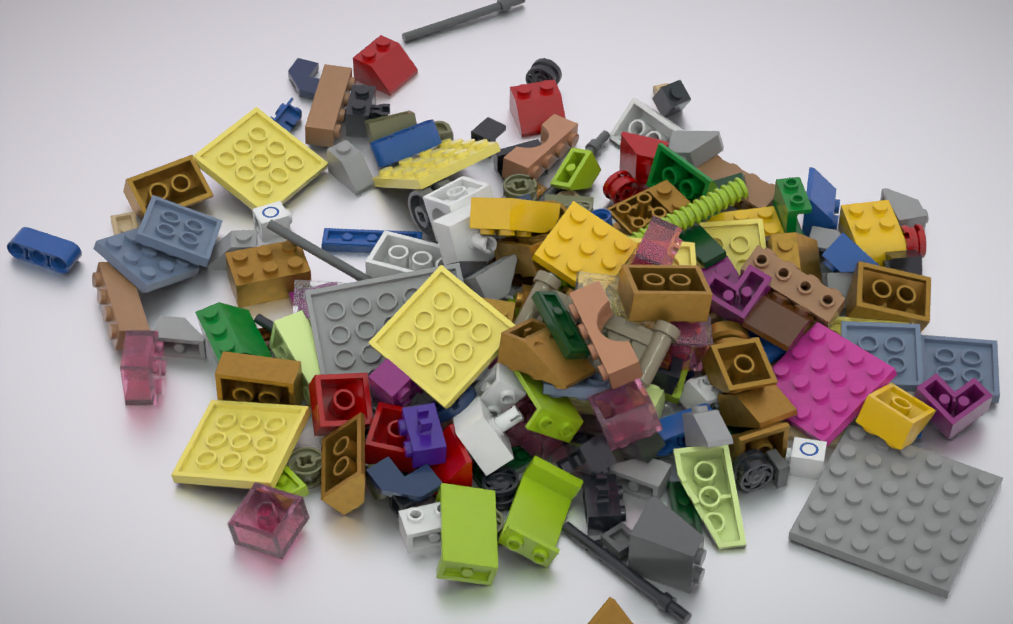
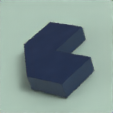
M297 58L288 70V77L294 83L299 96L314 99L320 80L314 78V75L319 70V63Z
M389 456L369 467L365 472V475L381 495L408 497L409 500L418 502L436 493L442 483L428 464L404 477Z

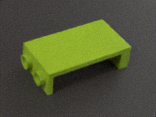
M513 371L537 408L525 427L528 430L569 443L584 422L567 396L553 398L543 394L542 380L532 379L530 375L521 371Z
M534 456L523 472L497 543L547 568L559 554L560 549L556 548V544L571 501L580 491L583 480Z
M441 483L435 502L440 501L441 557L436 568V578L491 586L498 570L495 491Z

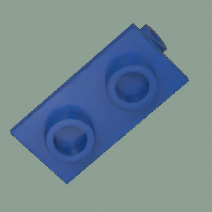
M293 98L286 105L282 103L275 112V118L270 117L288 132L302 118V110L291 105Z

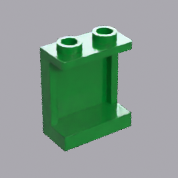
M801 178L776 179L773 206L785 233L797 232L804 235L797 216L799 214L811 213L812 206Z

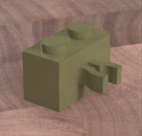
M410 110L364 121L369 146L371 142L417 124L415 113Z

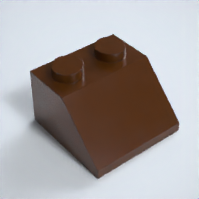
M773 292V294L769 293L761 297L744 320L742 327L779 348L789 351L810 330L815 317L809 314L810 311L807 308L797 304L794 306L786 302L787 298L784 295Z

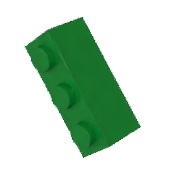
M663 143L658 144L646 184L648 187L668 180L692 204L693 200H700V196H706L708 192L713 193V190L718 188L710 177Z
M218 302L195 312L202 334L217 365L223 351L273 358L249 310Z

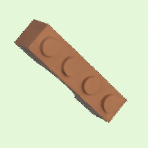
M553 114L541 126L540 143L542 145L531 148L515 147L503 158L502 178L506 179L514 174H526L530 176L531 180H538L542 173L550 169L569 149L576 146L579 140V134H577L578 123Z
M600 281L570 292L572 304L568 305L573 319H579L581 322L578 328L583 340L589 339L591 343L587 347L592 359H598L601 364L597 368L602 380H608L612 389H615L643 377L639 360L630 342L614 341L602 334L604 325L613 316Z

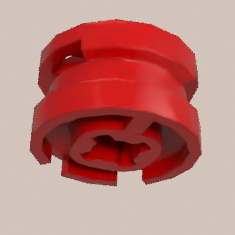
M620 170L613 173L605 181L603 194L615 205L640 193L639 188H641V185L628 171Z
M915 224L914 227L900 226L907 250L915 249L924 258L926 255V236L923 226L921 224Z

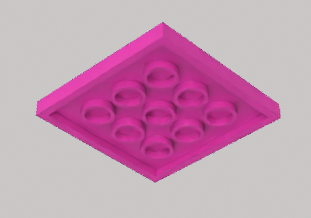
M819 322L800 339L793 349L789 350L772 367L778 381L777 387L795 406L798 415L783 421L813 440L827 442L826 447L856 418L867 396L889 384L897 375L894 367Z

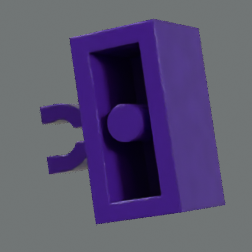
M435 403L402 408V419L398 420V430L400 436H405L406 441L403 442L406 458H411L413 468L422 467L425 464L446 463V443Z

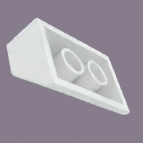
M633 97L610 132V139L620 145L621 133L624 131L670 142L672 131L685 130L647 104Z

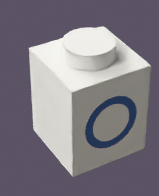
M281 201L252 209L254 228L257 230L262 242L281 237L266 228L271 219L290 230V224L293 222L292 215L289 209L285 210Z
M794 437L793 448L787 447L786 460L790 464L789 475L819 479L823 472L827 442Z

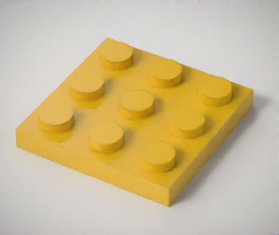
M573 201L534 253L532 260L576 289L600 281L606 292L621 271L622 265L626 264L639 244Z

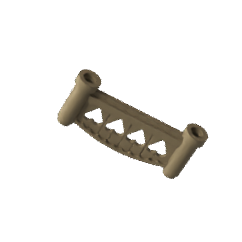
M538 270L533 279L535 284L514 324L518 325L530 318L544 322L531 298L535 291L557 292L576 326L581 324L579 319H573L568 305L572 304L570 296L558 291L561 281L546 271ZM614 314L602 329V334L608 332L609 339L632 342L643 377L632 381L630 385L641 392H645L646 388H649L670 345L676 343L681 333L677 327L663 320H657L652 330ZM589 339L585 340L586 345L590 344ZM590 354L586 360L596 369V373H599L597 366L601 364L598 359L593 360Z

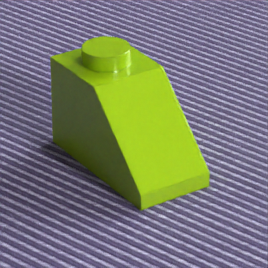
M571 148L550 182L551 187L566 190L591 188L601 171L593 152Z

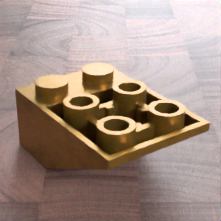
M665 180L607 209L611 212L612 218L631 236L632 232L638 233L640 228L645 229V226L648 224L652 225L653 221L659 222V218H666V214L670 213L672 215L674 210L679 211L680 207H686V204L691 202L668 180Z
M530 318L501 332L498 363L508 366V369L512 371H521L530 375L532 379L551 383L557 389H568L596 372V369L586 359H565L545 322Z

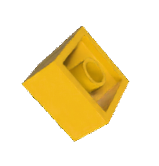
M889 383L867 396L855 422L863 426L866 432L877 435L885 440L888 446L902 450L913 443L936 410L895 384Z

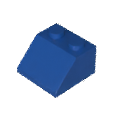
M809 167L806 193L812 206V212L804 214L802 232L807 237L810 236L812 226L837 230L839 215L834 214H839L840 199H836V188L815 168Z
M844 233L822 254L826 258L823 263L834 273L838 271L841 273H854L858 261L879 265Z

